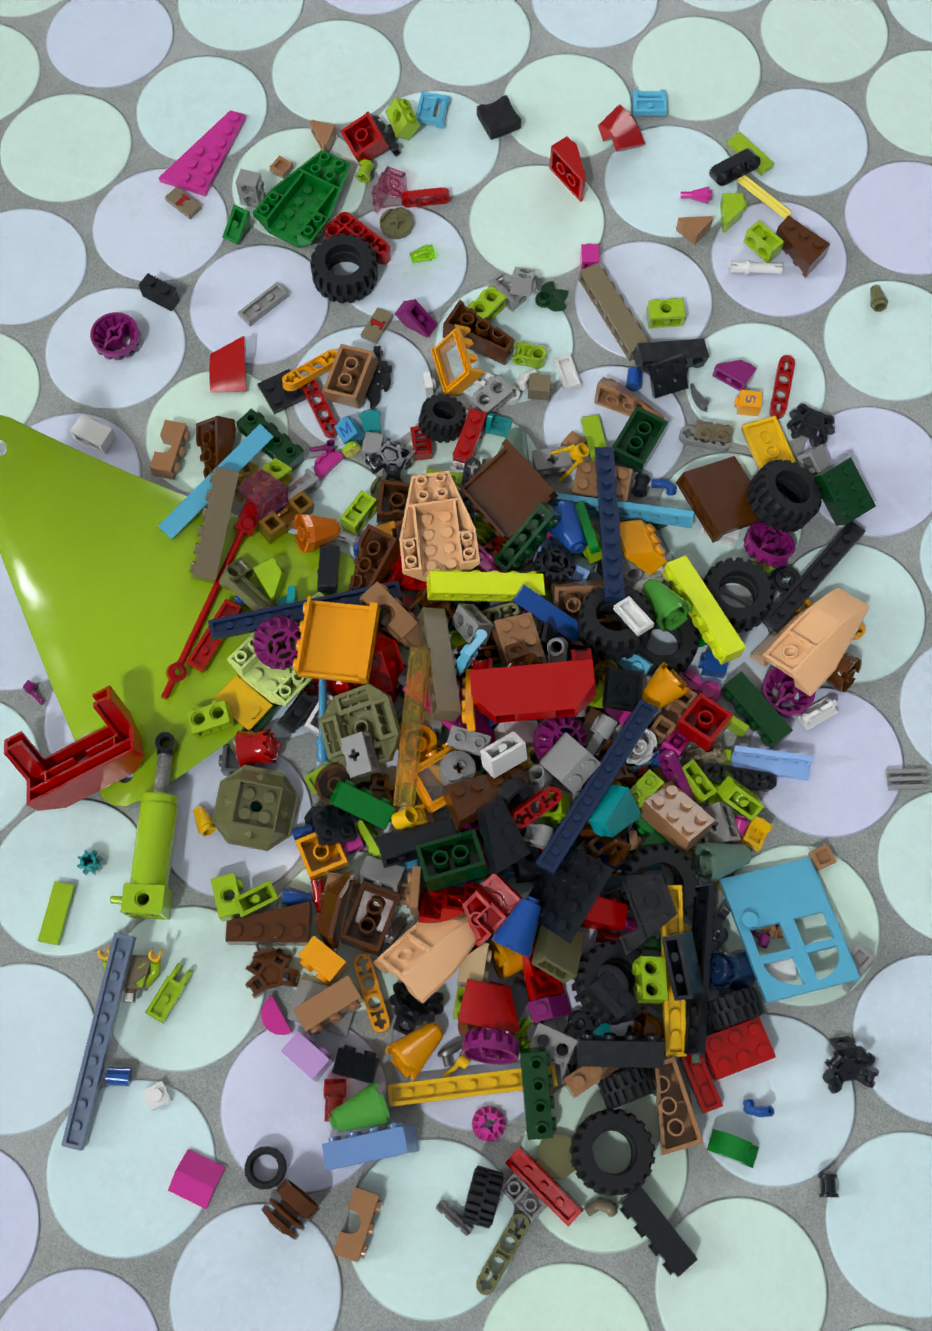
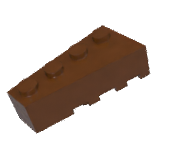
M381 480L377 522L395 521L404 518L410 483Z

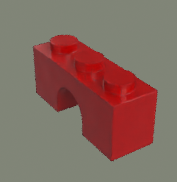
M472 408L469 409L453 452V461L465 463L467 459L475 458L479 438L482 439L486 428V412Z

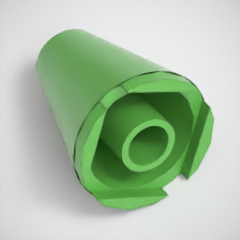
M649 579L643 584L642 592L652 606L654 619L661 631L665 632V629L672 631L688 619L686 615L688 612L692 613V606L688 601L657 579Z
M377 1082L371 1083L331 1111L332 1116L328 1118L332 1129L343 1132L391 1123L388 1119L390 1115L383 1094L378 1095L377 1089L380 1087Z

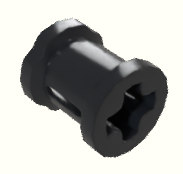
M638 473L635 475V484L631 488V494L642 498L647 496L646 489L651 478L646 474Z
M818 1174L821 1182L819 1197H839L836 1191L837 1174Z

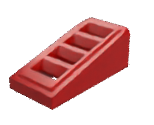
M419 426L410 427L413 449L416 450L414 460L433 459L430 438L415 439L417 437H425V433L415 434V432H420ZM427 442V444L416 445V443ZM419 448H427L426 450H417Z

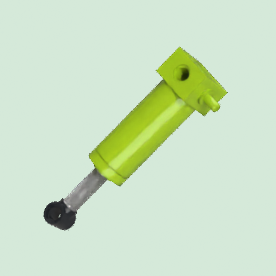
M162 732L155 739L156 755L158 758L154 791L141 794L130 883H124L122 896L110 897V903L121 904L120 912L129 918L170 920L173 891L168 887L179 798L168 794L172 757H174L178 750V742L171 733ZM170 740L171 744L164 748L162 746L163 743Z

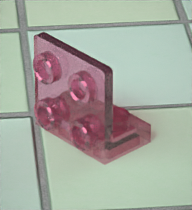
M389 166L386 167L384 172H381L379 182L373 186L371 195H373L374 212L376 214H379L389 194L395 198H401V194L407 191L405 172Z
M259 469L236 486V492L257 506V519L262 520L273 511H278L288 503V487L263 469Z

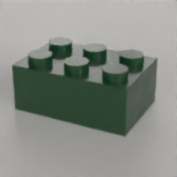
M636 406L612 446L614 447L615 462L633 469L637 473H642L664 437L669 422Z
M851 457L841 459L813 476L815 478L814 481L819 484L822 500L836 526L846 525L876 507Z
M475 829L415 846L428 892L488 875Z

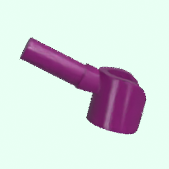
M329 439L325 445L311 447L310 452H334L335 447L329 446H333L335 441Z
M27 680L23 685V689L34 697L40 705H43L45 702L34 691L37 685Z
M753 930L751 934L759 938L757 945L766 949L769 945L770 937Z

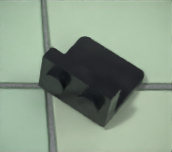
M332 804L312 807L304 817L306 825H314L320 846L352 842L357 839L351 813Z

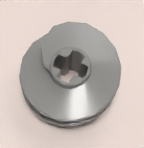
M456 750L449 752L441 760L439 766L441 781L445 785H450L474 778L476 771L474 760L464 751ZM455 766H457V769L461 770L459 773H457V770L454 769Z

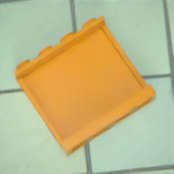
M308 596L307 602L303 604V614L305 615L304 621L300 622L301 638L297 640L296 650L298 655L297 658H294L293 670H295L298 677L369 684L380 615L379 604L370 602V606L314 601L311 596Z

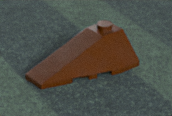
M215 416L196 423V443L202 452L200 461L204 462L205 465L203 471L204 478L231 453L236 433L235 419Z
M367 524L358 542L357 558L355 557V570L351 576L348 591L370 587L377 581L381 584L401 554L399 539Z

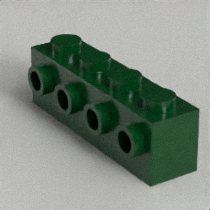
M251 408L236 422L238 431L245 437L261 424L274 436L261 451L272 460L277 458L291 467L292 472L305 461L303 448L298 444L292 443L287 434L280 433L272 422L268 423L260 412L256 413Z
M540 502L494 557L493 561L505 573L510 571L518 572L523 567L522 563L525 559L534 554L535 547L545 541L547 538L546 534L559 524V519L562 515L549 503Z
M742 671L723 685L721 689L723 698L727 702L732 703L736 713L745 718L749 728L758 733L760 740L765 746L773 749L791 734L792 728Z
M545 1047L519 1049L528 1140L554 1138L553 1131L557 1130L556 1117H552L551 1109H555L554 1096H550L549 1088L553 1087L552 1074H548L547 1066H551L550 1053H546Z

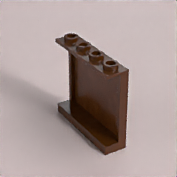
M506 439L501 443L504 448L463 486L460 483L457 485L461 489L459 493L465 500L469 498L472 501L470 506L477 513L481 512L484 515L482 517L483 521L488 526L491 524L494 526L495 530L493 532L499 539L504 538L509 541L540 502L550 504L558 497V494Z
M735 456L683 472L676 481L677 486L713 543L719 541L727 533L748 527L757 522H763L757 518L756 513L752 512L751 504L748 503L747 489L751 480Z

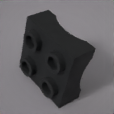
M507 95L490 104L477 106V117L490 140L521 129V118L513 109Z

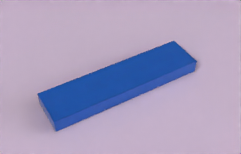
M521 586L512 601L528 612H531L544 623L549 622L557 632L569 640L576 641L580 635L577 630L578 622L527 586Z

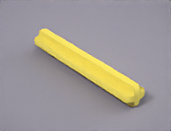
M744 175L737 179L739 184L785 219L788 215L791 216L792 211L748 176Z

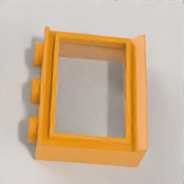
M455 324V329L434 348H431L444 394L458 397L484 374L483 370L472 368L471 363H475L478 360L476 354L468 353L466 349L473 345L471 339L464 338L471 331L469 327Z
M447 742L442 744L443 749L439 751L434 749L425 754L426 759L422 761L417 759L408 764L410 768L405 770L419 798L425 804L428 813L435 812L446 805L443 797L446 785L439 777V766L441 760L449 752L457 750L447 747ZM457 766L454 767V769L457 770V773L461 771L457 769Z

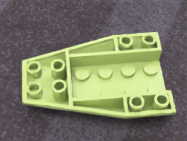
M318 592L311 598L322 597L325 595H323L321 592ZM253 632L227 658V661L246 683L270 702L287 706L313 678L298 677L292 666L286 668V670L271 669L258 659L253 648L255 633ZM291 636V638L289 639L290 648L294 650L295 640L293 636ZM271 640L268 641V649L270 651L272 648ZM283 640L281 642L277 641L278 647L280 645L284 646ZM288 651L280 654L278 658H286L292 653Z

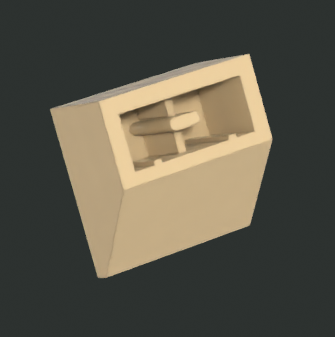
M489 943L482 944L468 954L461 963L457 986H466L468 978L487 983L489 971L485 970L486 964L490 965L492 950L488 949Z

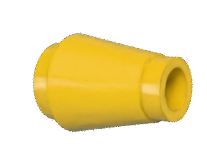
M204 806L196 807L193 813L198 833L203 837L213 834L216 831V827L212 823V817Z

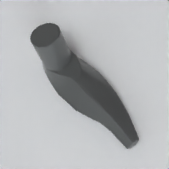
M690 384L695 404L700 410L707 412L709 401L703 398L694 384Z

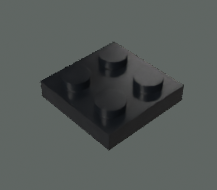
M682 353L648 363L652 396L655 399L688 388L685 356Z
M290 369L257 384L274 415L306 400L301 388L295 391H286L283 388L282 378L285 374L291 372Z
M607 667L605 670L602 707L633 711L642 698L644 673Z

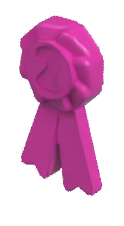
M692 668L684 672V676L687 679L681 678L686 682V687L697 692L698 695L700 693L704 694L714 702L720 699V685L712 680L703 682Z

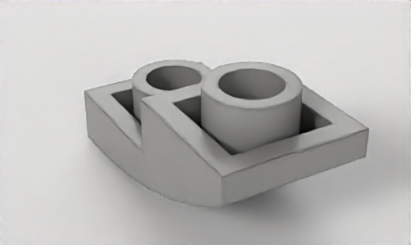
M515 1173L502 1185L501 1191L532 1223L546 1209L547 1205Z

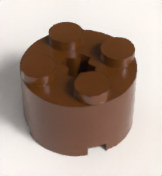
M331 764L322 768L317 774L315 788L318 796L324 802L328 803L334 791V787L329 786L332 783V779L344 783L347 779L355 783V778H350L344 766Z

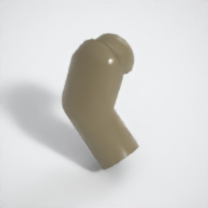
M601 1197L584 1207L589 1217L598 1211L606 1213L609 1217L617 1214L616 1204L612 1200Z

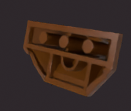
M353 870L327 885L326 891H321L319 903L323 905L321 911L316 912L314 923H318L317 931L336 954L356 871Z

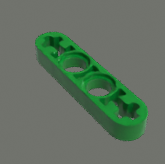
M584 501L574 503L591 554L600 552Z

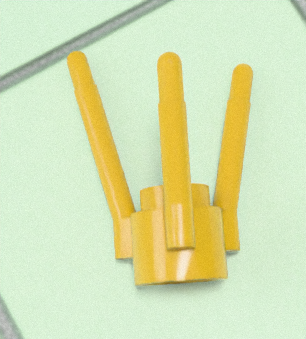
M579 443L576 446L572 444L569 447L551 452L552 455L570 451V457L576 460L559 479L560 482L584 461L583 458L588 456L589 449L586 444Z

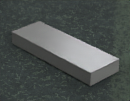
M276 282L241 309L238 315L249 326H252L289 297V292Z

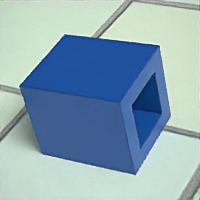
M705 651L704 656L699 659L698 668L701 669V675L723 679L727 673L728 662L721 665L712 652Z

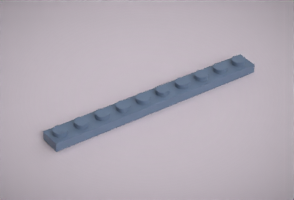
M114 933L61 1146L80 1151L85 1148L137 937Z

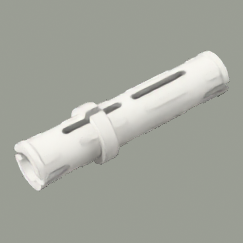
M746 260V262L730 261L729 273L781 275L783 264L756 263Z

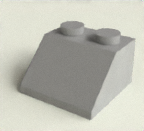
M566 732L539 761L548 772L573 794L601 765L590 752Z

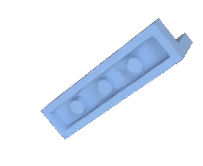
M737 745L731 750V766L769 772L775 777L805 781L809 779L810 765L814 761V756Z

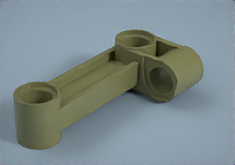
M239 557L226 566L219 578L220 585L225 589H230L253 611L279 606L277 603H272L248 581L254 571L245 560Z

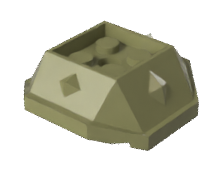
M366 684L334 696L325 713L318 720L329 760L346 768L345 755L341 751V739L363 732L364 724L367 726L365 732L371 733L378 764L381 765L393 760L401 738L400 727L391 696L374 685Z
M243 765L220 781L212 823L227 844L269 851L291 836L299 796L284 772ZM252 803H259L262 810L253 812L250 805Z

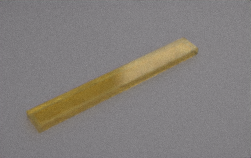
M410 647L393 801V806L415 807L431 652L429 647Z

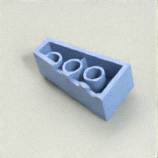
M399 1122L390 1124L387 1130L376 1127L368 1129L369 1134L361 1135V1131L349 1133V1138L341 1139V1136L328 1138L329 1142L322 1144L326 1171L418 1152L419 1146L415 1125L402 1126V1123Z

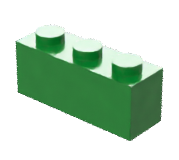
M347 779L345 783L338 781L328 803L386 830L396 809L391 806L392 801L383 797L379 800L373 797V792L365 788L360 791L356 789L357 784Z

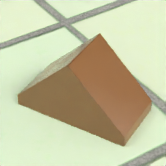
M310 120L311 133L320 149L330 152L336 139L335 126Z
M713 216L680 217L677 221L676 231L693 244H696L710 230Z

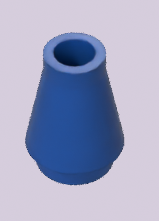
M292 887L288 889L283 888L282 905H287L288 907L311 902L312 893Z

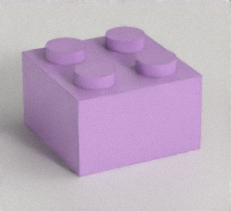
M297 1031L281 1052L313 1081L317 1082L332 1065L333 1062L330 1060L332 1055L322 1046L317 1048L314 1045L317 1041L307 1032L301 1034Z

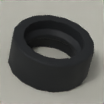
M513 778L501 786L495 799L502 798L510 813L535 795V792L522 778ZM519 793L517 798L510 803L511 799Z
M269 1146L253 1150L247 1157L244 1165L245 1176L248 1182L255 1188L261 1190L272 1189L279 1185L285 1177L287 1165L284 1155L278 1149ZM268 1154L276 1159L278 1172L273 1179L261 1181L255 1177L253 1165L258 1157Z

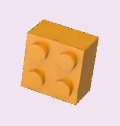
M315 832L295 840L311 881L328 876V872L335 873L349 867L340 844L320 846Z
M315 936L311 938L298 954L301 959L299 963L310 973L314 970L317 973L315 976L326 986L329 983L331 985L336 983L349 968L344 959Z

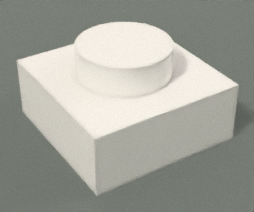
M423 372L426 397H431L433 389H436L435 378H431L430 372Z
M160 1081L143 1091L151 1111L172 1101L164 1081Z

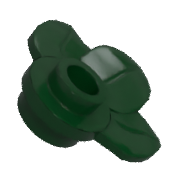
M550 281L541 287V291L535 297V302L541 308L560 312L566 309V305L563 302L568 296V291L555 289L553 281Z

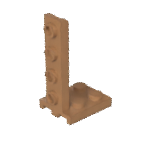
M413 866L412 872H408V883H402L398 891L401 894L398 905H407V908H410L411 916H419L422 882L421 866ZM354 880L349 901L355 902L361 887L359 880Z

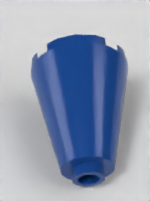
M560 501L554 509L562 516L559 519V524L550 530L549 533L571 553H581L586 548L587 540L576 507L572 501Z
M527 896V899L522 897L495 932L492 940L504 947L510 948L514 952L530 957L541 906L538 905L539 900Z

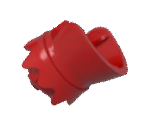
M271 728L258 731L257 733L237 731L235 747L240 767L243 765L256 766L258 764L277 763L275 759L278 758V749H281L282 746L281 742L277 741L275 734L270 732Z

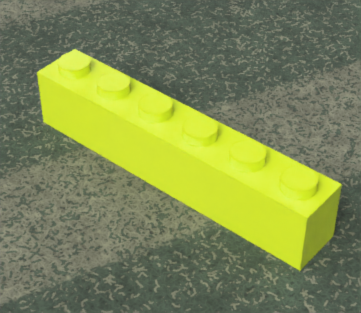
M685 555L667 562L662 572L663 577L670 584L672 590L692 606V613L688 612L692 619L693 625L702 634L704 642L711 648L713 656L718 659L721 665L741 657L746 646L687 556Z
M435 569L430 571L426 578L428 600L514 602L512 600L522 585L527 586L543 598L545 596L543 574H537L536 572L518 573L517 571H510L508 573H500L499 571L481 572L479 570L462 572L461 570L443 571Z

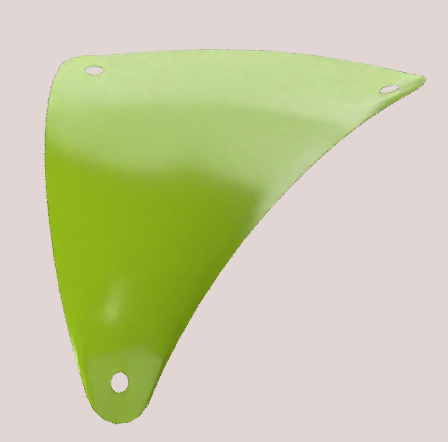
M0 415V440L4 441L7 445L6 453L0 456V554L75 742L107 726L93 708V703L96 700L92 697V694L109 685L130 711L143 741L144 758L129 782L122 783L117 781L98 791L108 803L114 806L126 807L140 801L141 794L154 791L158 758L156 755L155 739L158 734L169 732L178 742V750L174 757H172L170 783L223 747V745L236 736L237 731H241L244 728L234 720L235 727L198 739L192 734L187 712L192 711L197 706L210 705L218 693L236 675L241 678L227 661V658L252 633L225 638L204 673L188 666L185 662L184 666L187 669L185 679L175 684L168 700L161 698L169 680L166 676V669L169 665L178 661L213 586V583L192 579V572H189L191 561H195L196 554H193L195 543H199L200 536H197L198 528L204 522V518H201L202 510L171 539L158 525L187 496L92 457L11 417ZM230 513L217 576L238 533L233 527L239 516ZM257 523L251 537L244 536L233 562L241 557L252 568L271 558H274L276 563L280 562L285 572L282 573L284 583L278 600L287 595L288 586H296L298 601L307 600L308 596L312 597L318 593L317 571L319 568L320 548L313 552H301L296 544L294 534L288 532L270 544L258 531L259 523ZM340 551L337 593L348 591L350 579L355 570L354 561L348 554ZM253 573L248 581L255 587H260L261 593L268 598L255 573ZM220 587L189 656L208 628V620L214 618L224 600L227 599L237 604L235 601L236 594L230 589ZM322 593V594L325 595V596H327V595L336 594V593ZM237 604L243 608L241 613L253 611L246 604ZM175 669V674L180 675V670ZM220 711L217 714V718L222 717L224 712ZM205 717L200 718L198 724H202ZM165 741L162 746L164 748L168 747L171 741Z

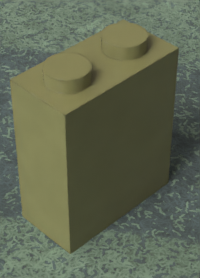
M540 924L532 964L563 983L577 977L585 934L578 930L570 944Z

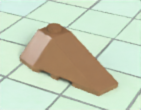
M603 377L598 382L594 404L629 417L635 407L638 406L664 419L663 415L614 379Z

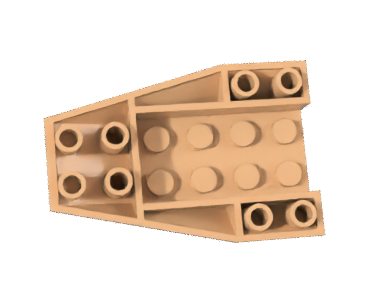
M449 471L411 476L399 539L403 574L426 582L429 572L435 569L469 572L480 564L476 529Z
M837 588L791 618L778 633L773 631L750 655V658L764 667L770 663L794 678L795 687L811 697L837 669L870 606L844 590Z
M464 911L463 914L443 922H417L372 962L373 965L384 974L392 973L405 984L412 996L421 1003H424L454 975L476 944L473 930L468 923V916Z

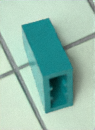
M610 786L589 819L595 834L614 837L641 817L640 810L629 787Z

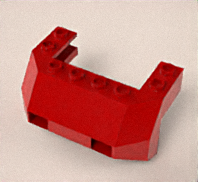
M591 648L581 652L571 650L572 661L493 668L492 658H488L485 661L472 659L473 670H469L474 708L494 723L577 716L596 697Z
M110 685L92 694V697L96 700L93 703V708L107 726L45 758L22 731L4 740V755L27 781V806L37 811L67 808L137 771L144 758L143 741L130 711Z

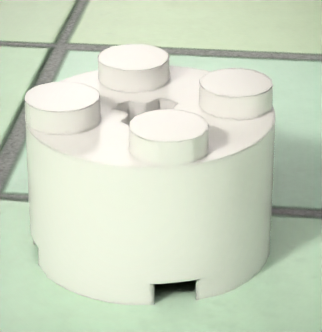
M620 724L614 729L610 736L611 739L617 737L624 724ZM648 728L645 730L626 760L627 763L641 765L651 759L654 754V747H657V738Z

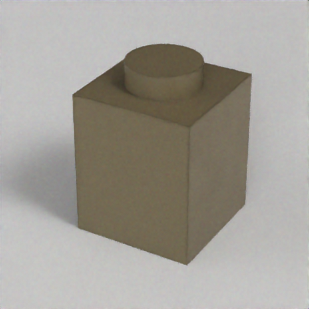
M529 374L528 399L549 400V395L554 390L551 375Z

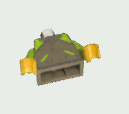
M109 945L107 947L108 953H104L102 947L98 951V957L102 959L104 971L111 948ZM154 947L148 955H132L124 986L123 1002L135 1003L137 991H147L148 987L152 986L160 976V958L164 954L162 949L158 952V955L154 953Z

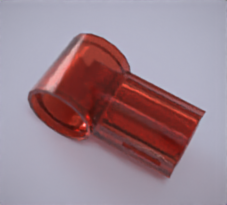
M324 1079V1122H329L328 1117L332 1116L331 1111L344 1103L346 1098V1079Z

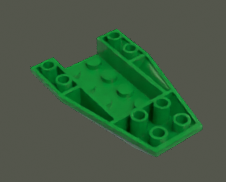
M319 151L274 186L253 211V216L269 234L297 248L312 244L332 216L351 163L327 151Z

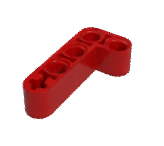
M340 213L325 227L327 240L332 235L340 236L343 233L347 236L352 234L356 238L361 237L364 239V242H368L371 248L374 249L379 264L384 265L390 262V245L350 213Z

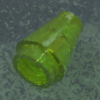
M425 244L409 253L412 263L432 261L433 258H436L432 244Z

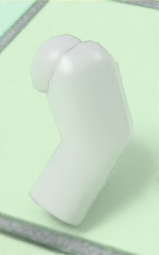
M535 368L519 375L516 384L519 386L520 391L528 388L529 374L537 375Z

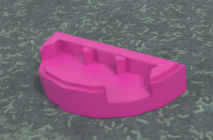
M338 451L324 452L317 457L314 462V473L319 478V481L345 458L344 454Z
M273 996L269 997L262 1007L261 1018L263 1025L268 1031L276 1035L292 1033Z

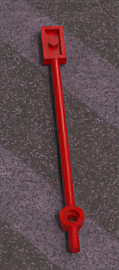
M251 495L247 497L233 529L238 531L236 538L176 663L169 665L166 669V676L169 680L161 695V698L165 700L169 699L175 684L184 680L187 675V669L184 664L220 590L219 578L226 566L233 562L244 536H252L266 506L265 503ZM175 669L180 670V675L175 674Z

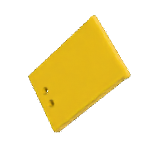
M238 675L212 700V702L215 700H225L230 705L233 719L249 732L273 707L271 703L239 678Z

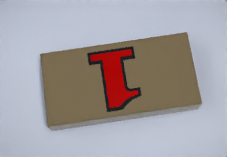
M177 186L165 196V200L189 219L202 209L197 201Z
M377 307L363 329L361 338L377 344L393 319V314Z

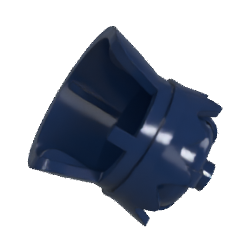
M735 950L729 953L713 951L714 955L711 956L709 982L714 985L713 989L728 988L732 991H737L754 985L756 978L745 950Z

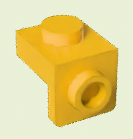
M756 816L749 822L750 824L741 839V843L759 852L773 825L765 819Z

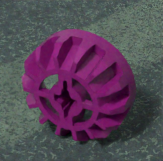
M112 312L101 316L95 321L90 332V338L97 353L104 355L105 359L108 360L112 357L115 360H120V356L123 355L128 358L129 352H136V345H139L141 342V334L135 320L129 315L120 312ZM127 336L130 337V343H129V345H126V339H125V338H126Z
M765 522L752 524L743 539L744 548L748 552L749 557L756 558L757 564L759 562L764 563V567L772 565L773 568L786 565L796 550L795 541L788 532L773 530V527L766 526Z
M274 616L263 621L256 629L253 637V648L258 659L271 669L286 670V668L293 667L294 658H297L298 655L296 650L297 640L301 638L300 625L293 619L285 616ZM291 636H293L295 640L294 650L290 648L289 639L291 638ZM269 640H271V646H272V648H271L270 651H269V649H268V641H269ZM283 640L284 646L280 645L278 647L277 641L281 642ZM288 651L292 653L286 658H278L280 654Z
M776 667L766 675L761 685L764 698L779 715H784L785 718L800 716L808 710L815 698V693L810 697L796 688L794 678ZM783 683L780 688L777 686V684ZM773 688L777 690L776 701L773 699L772 695ZM790 688H792V689L790 690V693L786 694V695L783 697V695L785 694V692H786L787 690H789ZM797 692H798V694H799L798 701H796V700L794 699V697L796 696ZM792 702L795 704L791 707L781 706L783 703Z
M572 716L543 719L535 729L533 736V748L538 759L541 760L563 736L564 733L560 731L562 728L571 729L572 732L569 735L573 738L576 734L577 742L586 748L588 746V743L585 742L587 732L582 730V723L574 720Z
M482 1027L481 1030L474 1028L464 1035L461 1053L464 1057L481 1063L511 1064L518 1061L520 1043L512 1033H506L505 1030L498 1031L495 1028L490 1030Z

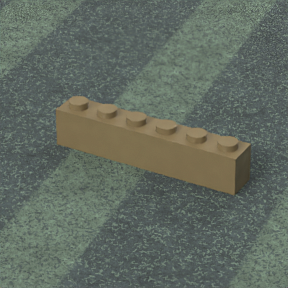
M599 263L580 270V284L629 361L633 360V351L637 344L650 342L648 336L643 334L639 322L634 320L632 311L626 307L623 297L617 293L614 283L608 279L606 270Z
M218 466L215 472L211 471L209 482L212 483L211 490L207 489L205 496L208 504L207 507H203L201 514L204 522L203 525H199L197 536H200L199 543H195L193 554H196L195 561H191L189 572H192V579L213 584L216 581L239 476L237 471Z
M423 607L417 616L432 720L455 721L462 713V702L459 699L460 687L456 681L457 669L454 667L453 662L454 651L451 650L449 620L446 617L445 609Z

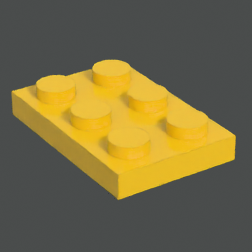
M776 416L741 426V431L758 470L766 465L767 462L779 459L783 461L790 460L791 463H796Z

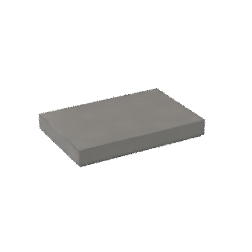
M300 978L287 1019L300 1023L293 1009L325 990L328 986ZM346 1012L343 1014L344 1018L335 1024L330 1022L324 1026L326 1028L325 1031L347 1037L354 1012Z

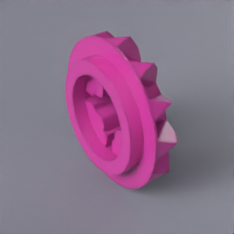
M485 1106L474 1114L472 1129L479 1139L486 1142L495 1141L505 1131V1117L499 1109ZM484 1115H487L490 1120H498L492 1125L493 1133H491L488 1127L480 1128L485 1123Z

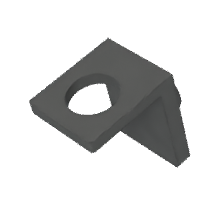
M223 745V753L219 755V767H221V772L224 776H229L239 769L229 768L230 749L227 745Z

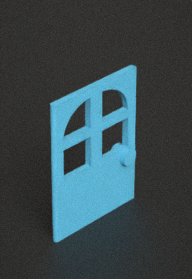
M811 858L720 879L719 883L765 1004L861 979ZM822 913L832 938L804 945L794 920ZM779 924L789 949L760 956L751 932L756 929ZM836 947L838 962L835 970L829 976L818 980L808 954ZM792 958L802 984L791 985L780 982L767 972L764 965Z

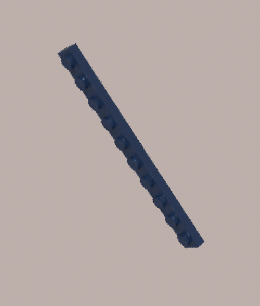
M595 447L604 601L620 602L625 599L614 447Z
M398 581L384 583L393 598L396 597L400 601L403 600ZM370 587L312 598V600L361 605L358 600ZM307 600L208 620L212 641L255 632L263 621L274 616L289 617L297 623L304 621L303 604Z
M640 699L601 760V765L594 771L536 861L538 867L551 875L555 874L656 715L658 708Z

